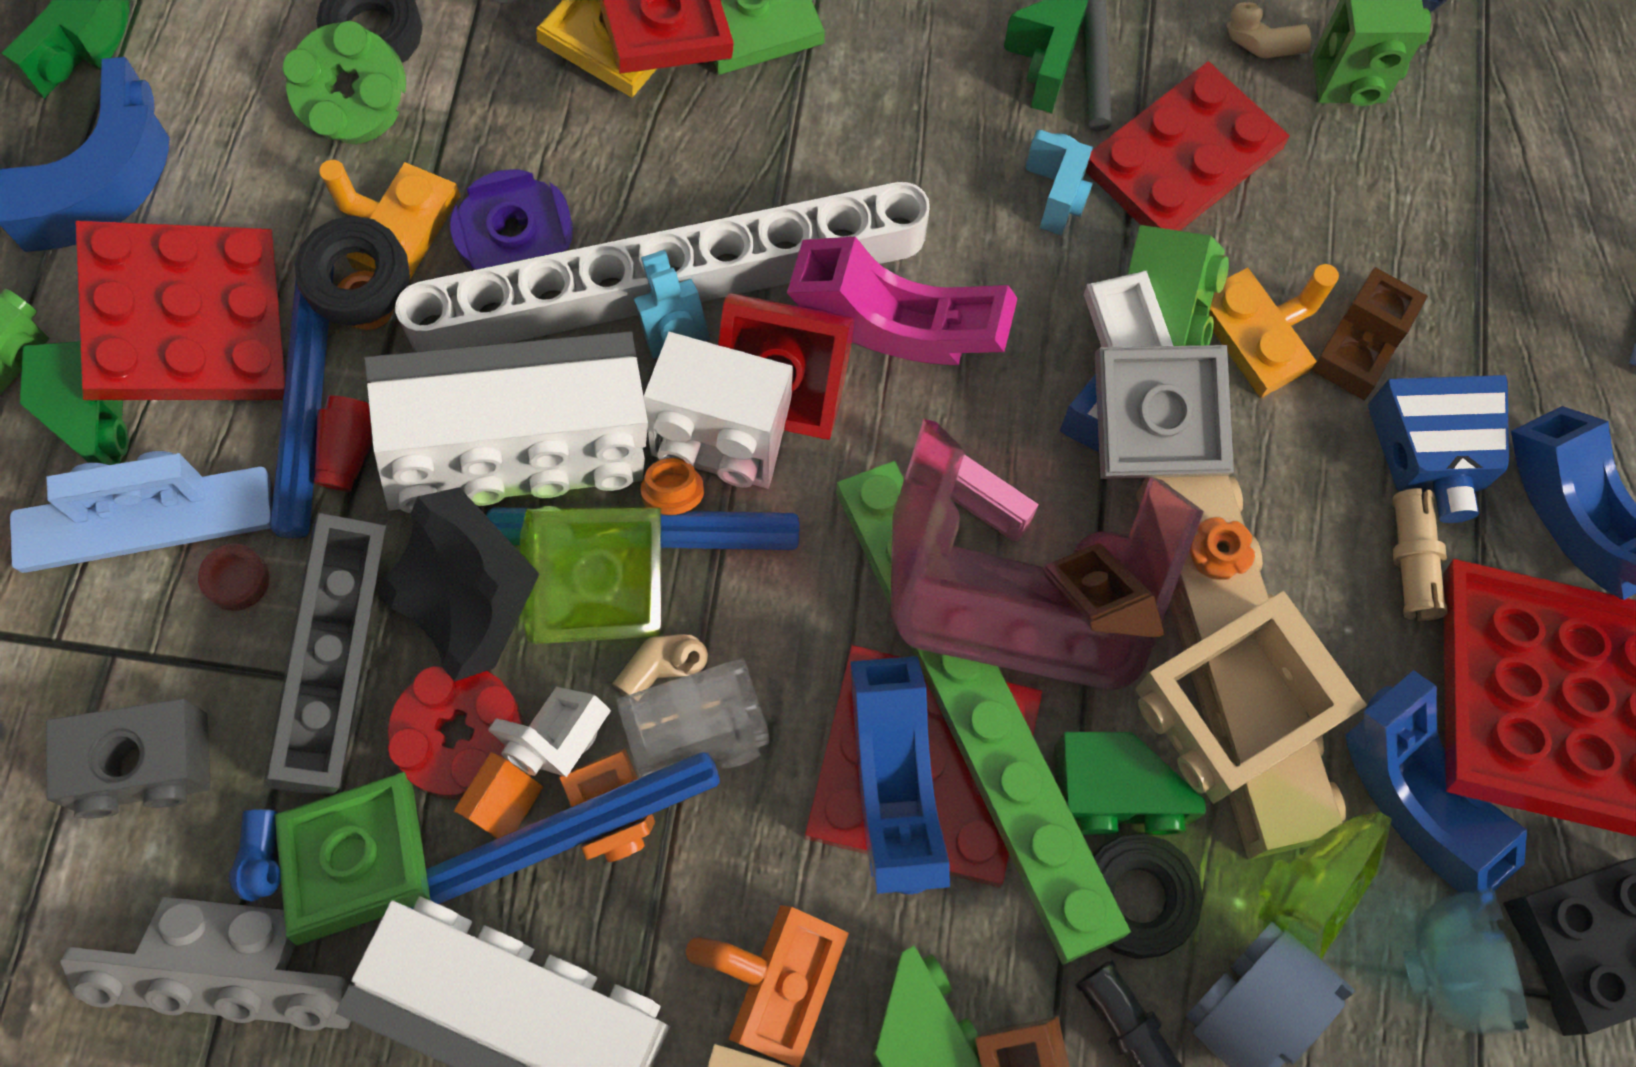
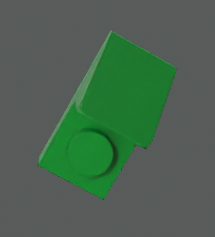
M1042 0L1012 13L1009 17L1004 49L1032 58L1026 82L1036 84L1031 108L1053 113L1083 23L1088 0Z

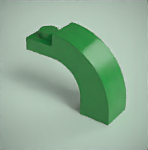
M51 0L47 8L1 54L26 87L45 99L61 82L70 76L73 69L83 59L101 70L102 59L112 57L124 36L128 24L130 0Z

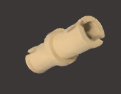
M1407 489L1396 493L1392 497L1396 512L1399 543L1392 549L1394 565L1401 568L1405 605L1403 608L1404 617L1413 620L1416 618L1417 611V621H1430L1442 618L1448 613L1444 599L1441 564L1447 560L1446 546L1443 542L1438 541L1434 507L1436 502L1435 493L1431 490H1426L1423 492L1424 499L1422 500V489Z

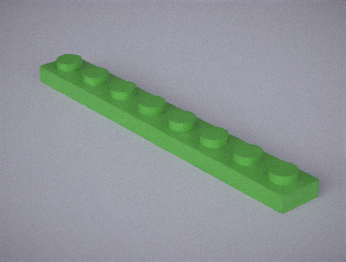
M889 462L837 482L836 495L913 655L918 656L923 676L1062 965L1126 937L1131 931L896 462Z

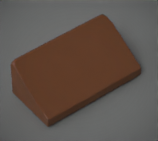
M1101 543L1063 557L1042 568L1044 577L1092 631L1146 637H1160L1164 635L1154 595Z

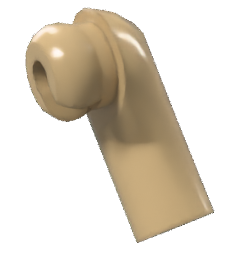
M1242 2L1232 9V21L1227 24L1231 40L1257 57L1266 59L1304 54L1309 51L1311 33L1306 24L1270 28L1260 22L1263 11L1256 3Z
M676 634L650 637L637 650L614 680L612 686L623 696L638 704L657 678L683 677L700 672L707 663V649L698 638L692 635Z

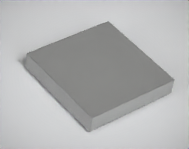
M1227 345L1100 347L1095 351L1100 479L1228 476L1234 473Z

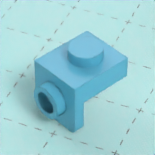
M1037 130L1031 143L1026 169L1029 172L1055 180L1046 203L1040 228L1062 236L1069 215L1081 217L1093 183L1083 180L1093 147L1079 143L1071 136L1065 134H1052L1043 130Z

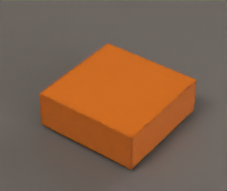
M491 752L455 807L454 812L498 839L517 831L544 786L507 759Z

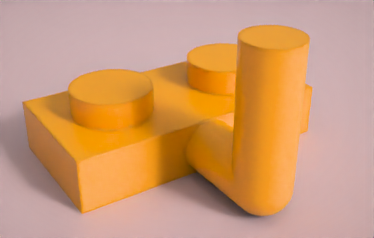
M334 159L327 160L319 169V173L332 199L341 212L350 216L374 219L395 234L407 254L410 279L461 196L456 183L406 162L400 168L380 202L356 193L340 161ZM359 252L346 255L353 269L358 271H375V260L369 255Z
M1319 265L1301 293L1279 306L1275 305L1248 267L1228 277L1220 293L1214 292L1208 315L1213 317V333L1222 345H1227L1228 354L1260 399L1310 372L1316 364V359L1291 326L1319 310L1339 279L1338 271L1332 265Z

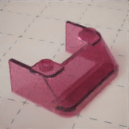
M923 419L892 517L891 618L903 640L910 646L920 650L1106 690L1121 689L1136 681L1146 667L1157 637L1092 631L1044 577L1043 567L953 546L959 529L960 518L957 507L950 499L965 450L936 421ZM1150 477L1129 536L1108 531L1096 532L1085 537L1076 546L1073 553L1101 543L1154 595L1162 623L1204 511L1163 480Z

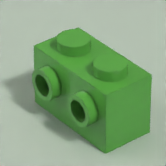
M1339 0L1312 55L1318 103H1353L1357 106L1386 103L1398 81L1405 78L1409 63L1420 45H1424L1429 37L1431 15L1428 8H1423L1422 0Z

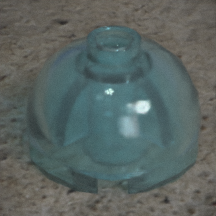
M1492 887L1462 891L1440 898L1424 910L1415 926L1416 950L1403 951L1412 993L1427 992L1428 998L1440 1018L1453 1028L1475 1035H1503L1529 1031L1526 1021L1528 1019V1012L1511 942L1507 941L1503 929L1499 930L1497 919L1504 918Z

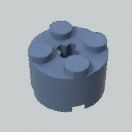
M1271 922L1230 967L1240 976V979L1235 982L1225 973L1185 1017L1196 1026L1191 1033L1227 1067H1281L1284 1062L1286 1064L1290 1062L1294 1064L1340 1013L1347 1004L1344 1001L1353 995L1355 990L1287 928L1282 931Z

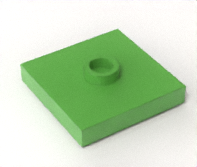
M721 0L734 41L732 59L713 62L718 75L825 44V30L812 0Z
M405 772L275 814L286 937L296 946L384 917L391 901H395L408 908L415 906L419 896L431 901L413 783L407 779Z

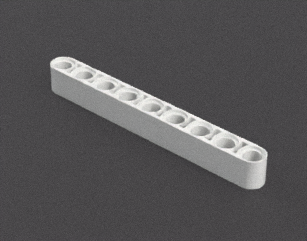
M895 182L420 281L409 285L400 293L396 301L395 312L413 349L417 352L512 343L638 316L634 298L651 292L641 257L664 249L670 266L680 268L676 271L679 283L692 279L698 290L701 302L727 297L729 293L741 294L790 283L802 240L841 237L832 233L837 230L853 232V235L843 237L856 236L879 264L906 259L915 255L922 248L925 241L930 210L929 199L925 192L917 185L908 182ZM904 218L908 219L911 223L898 224L891 221V219ZM780 242H791L797 246L790 249H781L774 245ZM723 254L738 256L737 259L723 262L716 259ZM608 278L621 280L611 287L598 285L601 281ZM551 290L561 291L555 298L539 299L545 292ZM501 303L496 310L479 312L487 304ZM440 315V318L432 324L419 325L420 322L429 316Z

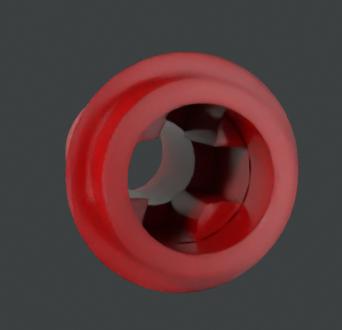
M330 395L327 398L325 409H318L314 484L333 490L352 492L354 480L357 479L373 443L369 403L349 397Z

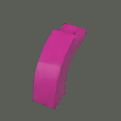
M856 236L802 240L787 290V294L799 307L854 317L853 343L886 355L916 362L941 365H959L962 353L1005 352L1018 299L1009 285L936 287L907 280L881 266Z

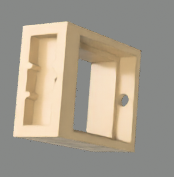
M1285 591L1280 592L1155 668L1135 688L1141 697L1138 699V706L1146 722L1156 733H1165L1180 754L1177 761L1184 778L1195 791L1201 794L1205 792L1213 804L1367 706ZM1252 635L1308 713L1311 720L1235 767L1176 681Z

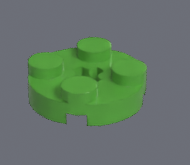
M345 21L322 26L307 35L298 44L296 49L286 55L283 61V72L287 78L286 92L291 108L298 119L316 133L329 140H337L347 144H361L379 137L394 124L399 114L396 108L401 99V91L404 94L406 91L404 67L397 53L385 40L359 23ZM343 71H346L348 74L357 72L359 79L352 83L354 94L350 97H346L340 91L334 92L337 76Z

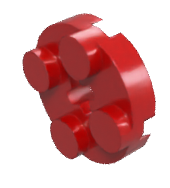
M433 666L426 668L416 676L414 683L404 690L392 710L388 725L389 756L400 770L406 773L407 779L420 790L442 799L461 800L489 754L493 752L503 757L501 752L506 746L488 731L495 719L498 718L524 725L518 703L503 682L488 671L454 682L442 667ZM456 716H466L465 724L474 730L470 741L459 739L454 748L445 747L446 736L441 733L442 726L445 722H453Z

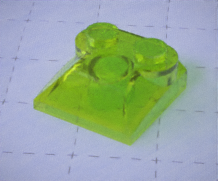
M546 506L539 509H526L520 532V553L539 573L537 581L521 612L528 641L533 644L660 636L661 508H562L559 506Z
M1379 811L1354 817L1332 828L1316 840L1303 856L1298 855L1290 864L1279 859L1266 876L1259 891V896L1266 899L1258 915V918L1264 921L1263 931L1273 922L1280 930L1284 931L1286 929L1323 960L1382 868L1392 819Z

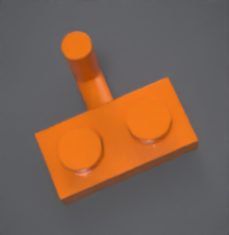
M780 905L760 957L730 943L703 937H695L689 941L686 947V957L692 964L721 971L749 984L728 1040L787 1065L800 1067L849 933L796 908Z

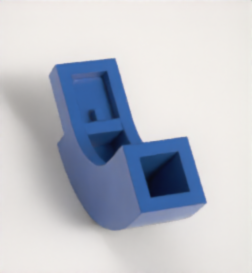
M126 57L102 59L99 118L94 131L80 148L67 157L53 163L0 169V226L24 252L51 250L75 245L76 221L122 222L145 201L158 182L166 164L170 137L154 114V97L149 83L146 80H140Z
M1561 406L1512 430L1514 453L1526 493L1535 512L1563 553L1587 577L1616 597L1624 600L1636 594V502L1627 492L1618 474L1613 456L1609 421Z
M918 656L850 661L864 830L870 874L874 876L876 893L898 892L901 894H917L926 889L950 887L949 859L935 803L928 739L927 691Z
M1413 670L1394 687L1386 686L1380 689L1368 702L1364 711V720L1345 735L1354 767L1369 795L1401 838L1442 879L1474 905L1479 906L1525 865L1527 829L1491 802L1446 792L1445 750L1437 732L1436 685Z

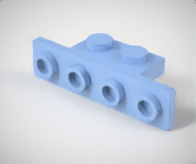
M153 451L140 455L137 461L114 465L84 463L75 466L69 473L46 476L47 499L51 504L17 509L10 514L12 566L21 573L270 529L273 505L270 474L264 467L260 466L202 477L180 453Z

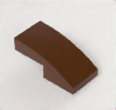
M1374 267L1311 371L1365 401L1378 383L1396 348L1409 332L1428 296Z

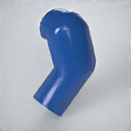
M245 810L242 812L239 850L229 872L231 889L241 899L256 901L261 897L270 896L277 891L280 885V869L274 861L276 847L275 814H278L277 811Z

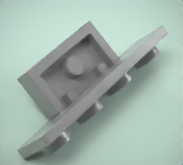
M162 897L135 954L69 947L60 961L74 997L95 1007L107 1008L119 1004L152 1008L166 1015H180L184 1012L219 1015L227 1020L238 1023H247L256 1019L291 1023L304 1030H320L324 1027L347 1029L351 1021L335 1013L347 990L344 978L340 976L286 971L295 944L286 937L284 910Z

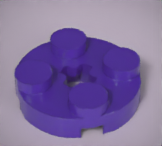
M518 169L496 171L477 179L467 188L469 196L461 203L459 210L455 205L450 219L451 236L464 265L473 271L568 251L573 239V224L567 201L561 191L551 182H549V187L544 182L534 180L533 173ZM510 218H516L519 225H527L521 234L514 237H507V235L497 233L505 229V220Z

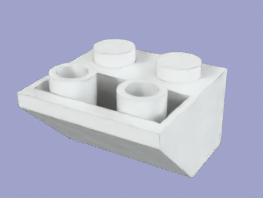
M668 332L643 396L648 420L647 429L651 456L658 457L659 460L666 458L683 459L686 463L692 464L696 469L717 474L720 479L733 486L746 488L756 485L769 489L791 401L793 366Z

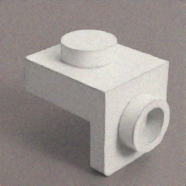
M556 686L529 726L496 718L488 731L506 746L501 752L502 756L523 772L535 776L539 769L567 777L580 756L594 743L598 729L611 710L593 694Z

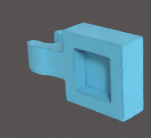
M665 249L641 257L651 292L635 297L634 302L645 340L653 359L659 357L668 332L701 341L710 340L699 293L692 279L679 283L674 267H670Z

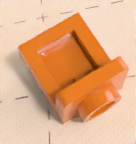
M625 748L572 769L567 777L562 775L559 777L571 807L638 779ZM653 814L584 842L581 849L585 859L589 860L604 854L609 863L641 850L645 847L642 838L650 834L655 824Z

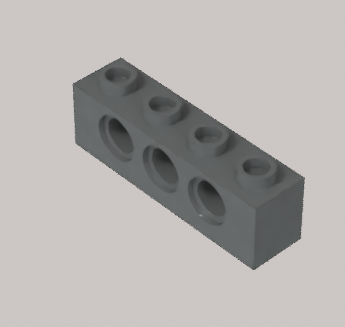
M322 513L317 515L311 532L262 788L332 796L340 787L386 525Z

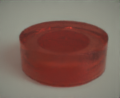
M226 544L214 549L205 557L198 572V584L202 593L216 606L228 611H240L255 605L266 593L270 580L269 570L263 559L251 548L242 544Z

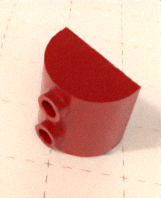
M729 293L723 302L718 345L793 366L792 395L783 431L826 440L831 439L846 378L853 338L854 317Z

